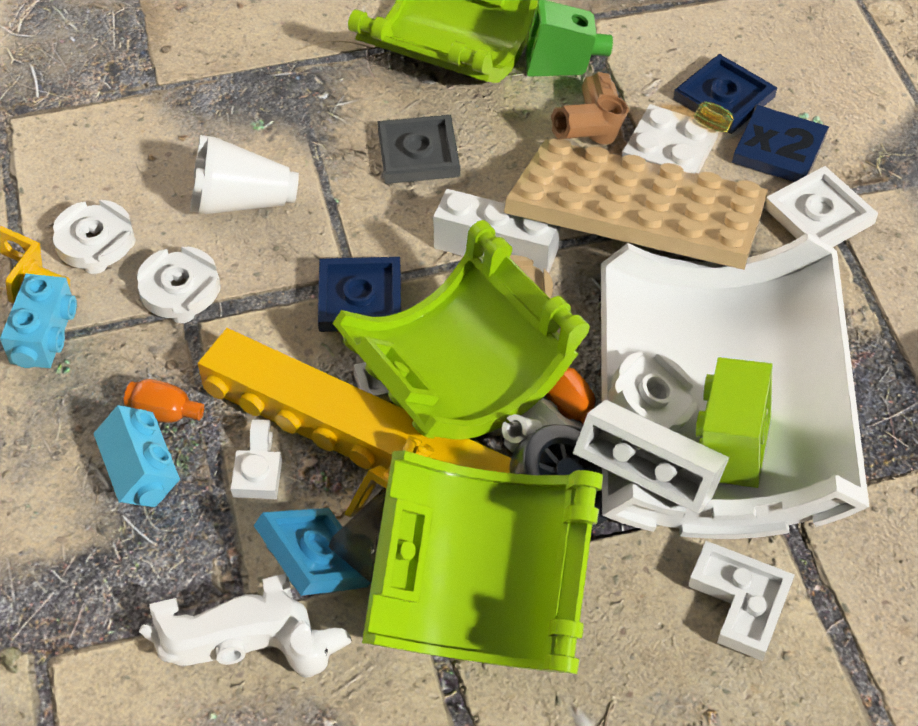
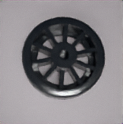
M552 424L537 429L516 447L511 457L509 473L524 475H570L575 470H585L602 474V467L573 454L580 431L569 426ZM602 489L596 491L594 507L598 508L599 512L597 524L592 525V531L609 519L602 516Z

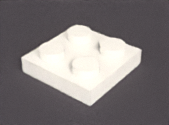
M649 104L625 146L622 156L637 155L644 158L646 162L658 165L672 163L681 166L684 172L699 174L718 137L720 126L714 127L708 122L702 120L699 122L696 118Z
M826 166L766 197L764 209L796 239L809 233L830 247H834L875 224L878 215L877 211Z

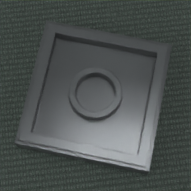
M451 115L377 121L385 184L460 177V163Z

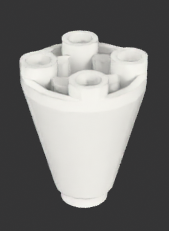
M200 135L195 161V182L190 211L212 214L284 206L285 202L295 203L299 173L292 172L287 166L219 138Z

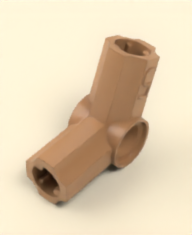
M597 72L591 77H586L583 81L581 88L585 104L565 105L554 108L551 115L552 132L557 139L589 137L594 142L605 145L612 144L615 141L629 112V107L618 97L615 83L611 81L610 74Z

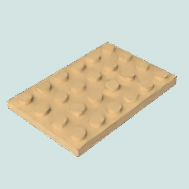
M553 138L544 140L512 188L505 201L504 213L745 270L768 189L760 188L757 183L752 181H729L722 179L718 174L712 172L688 173L684 172L683 168L676 164L665 163L658 165L646 162L644 158L637 155H626L623 157L610 154L601 147L583 148L571 145V142L568 140Z

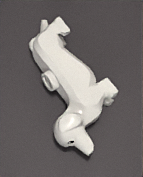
M286 573L264 578L263 596L256 594L238 596L196 616L188 614L174 616L179 611L176 598L151 603L149 605L154 627L142 625L139 630L146 639L154 643L158 657L162 661L173 663L177 666L185 667L215 660L221 664L230 665L243 660L247 652L276 647L284 653L294 671L304 678L312 677L322 672L328 665L329 656L349 645L352 641L349 633L342 628L311 629L306 608L303 604L292 598L289 579Z

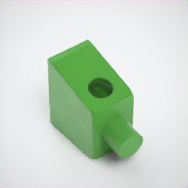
M538 0L525 49L527 76L582 75L587 70L591 55L607 57L611 55L613 36L596 33L594 14L590 11L548 0Z

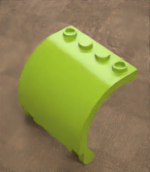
M396 0L385 18L378 16L376 19L368 17L366 12L354 9L348 20V29L357 33L355 40L486 82L498 83L512 71L526 47L538 0Z
M485 220L477 221L470 227L464 256L445 282L426 299L405 311L383 317H370L341 310L332 323L344 337L343 343L345 346L363 359L366 363V371L383 383L389 390L388 396L391 401L409 414L413 419V427L427 438L441 437L454 440L475 438L501 428L503 422L510 423L507 419L508 416L513 414L523 415L538 403L563 376L577 357L578 353L575 350L590 329L589 324L580 315H573L570 312L571 306L561 296H555L550 299L510 258L513 250L512 246L504 238L496 237L495 229Z
M405 450L393 451L362 643L470 662L537 671L578 674L579 659L575 658L577 639H582L584 623L580 622L592 525H596L599 509L594 507L596 491L602 489L603 474L585 470H575L570 475L513 474L456 465Z

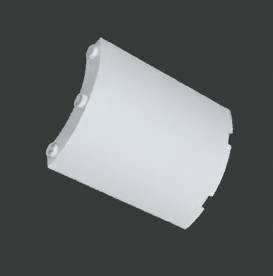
M806 233L780 248L748 257L745 270L713 262L684 261L667 258L642 250L630 243H627L601 263L602 402L605 399L609 401L608 391L612 387L613 374L628 356L636 352H644L641 357L654 358L656 354L666 356L676 362L688 374L694 386L690 390L692 403L697 399L694 415L676 433L699 443L700 438L696 437V422L699 410H706L707 401L703 400L705 378L707 374L714 375L718 357L773 363L772 416L759 488L719 483L712 499L697 514L602 468V516L652 532L657 528L656 525L679 528L681 537L743 539L790 533L789 525L813 520L814 525L818 527L869 508L837 250L813 235ZM654 388L649 391L655 398L659 395L658 391Z

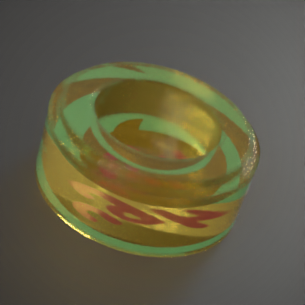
M706 101L699 104L694 114V118L699 123L719 132H728L734 120L730 111L722 106Z

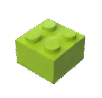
M718 357L714 375H706L703 400L707 401L705 411L699 410L696 437L700 438V444L730 457L719 483L759 488L772 416L773 363Z

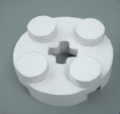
M99 200L100 205L87 206L86 201L76 203L65 209L56 218L53 225L54 236L52 238L58 256L68 265L84 268L89 274L103 272L108 265L120 260L135 244L129 214L123 207L108 200ZM88 232H91L93 234L100 232L98 236L91 238L86 237V234Z
M181 247L182 252L170 254L168 249L158 251L148 257L138 270V292L141 302L146 309L157 316L172 318L176 323H187L194 318L195 314L208 308L220 292L221 285L216 265L207 253L193 247ZM182 279H186V283L183 285H171L172 280L179 282Z
M644 352L631 354L613 374L612 387L608 391L609 401L677 432L690 420L697 407V399L692 403L690 390L694 386L690 377L676 362L666 356L656 354L654 358L647 356L641 357ZM653 388L659 393L657 398L649 393Z

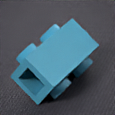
M26 273L0 337L10 364L23 368L40 367L51 369L56 353H60L63 349L65 341L64 331L68 320H73L77 309L76 297L71 294L66 278Z
M117 405L93 433L119 502L156 507L180 481L172 456L153 412Z

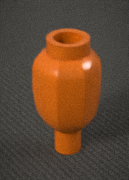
M570 367L545 395L546 399L551 400L565 418L575 419L584 424L587 414L594 409L595 405L594 393L577 370Z
M144 379L140 382L131 381L124 394L125 406L153 412L158 422L173 423L183 417L201 420L204 414L205 406L203 403L189 400L187 394L181 388L167 382L155 379Z

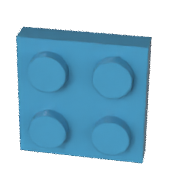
M329 508L262 512L255 522L254 527L264 540L267 549L274 555L288 576L290 583L301 596L367 588L372 582L373 569Z

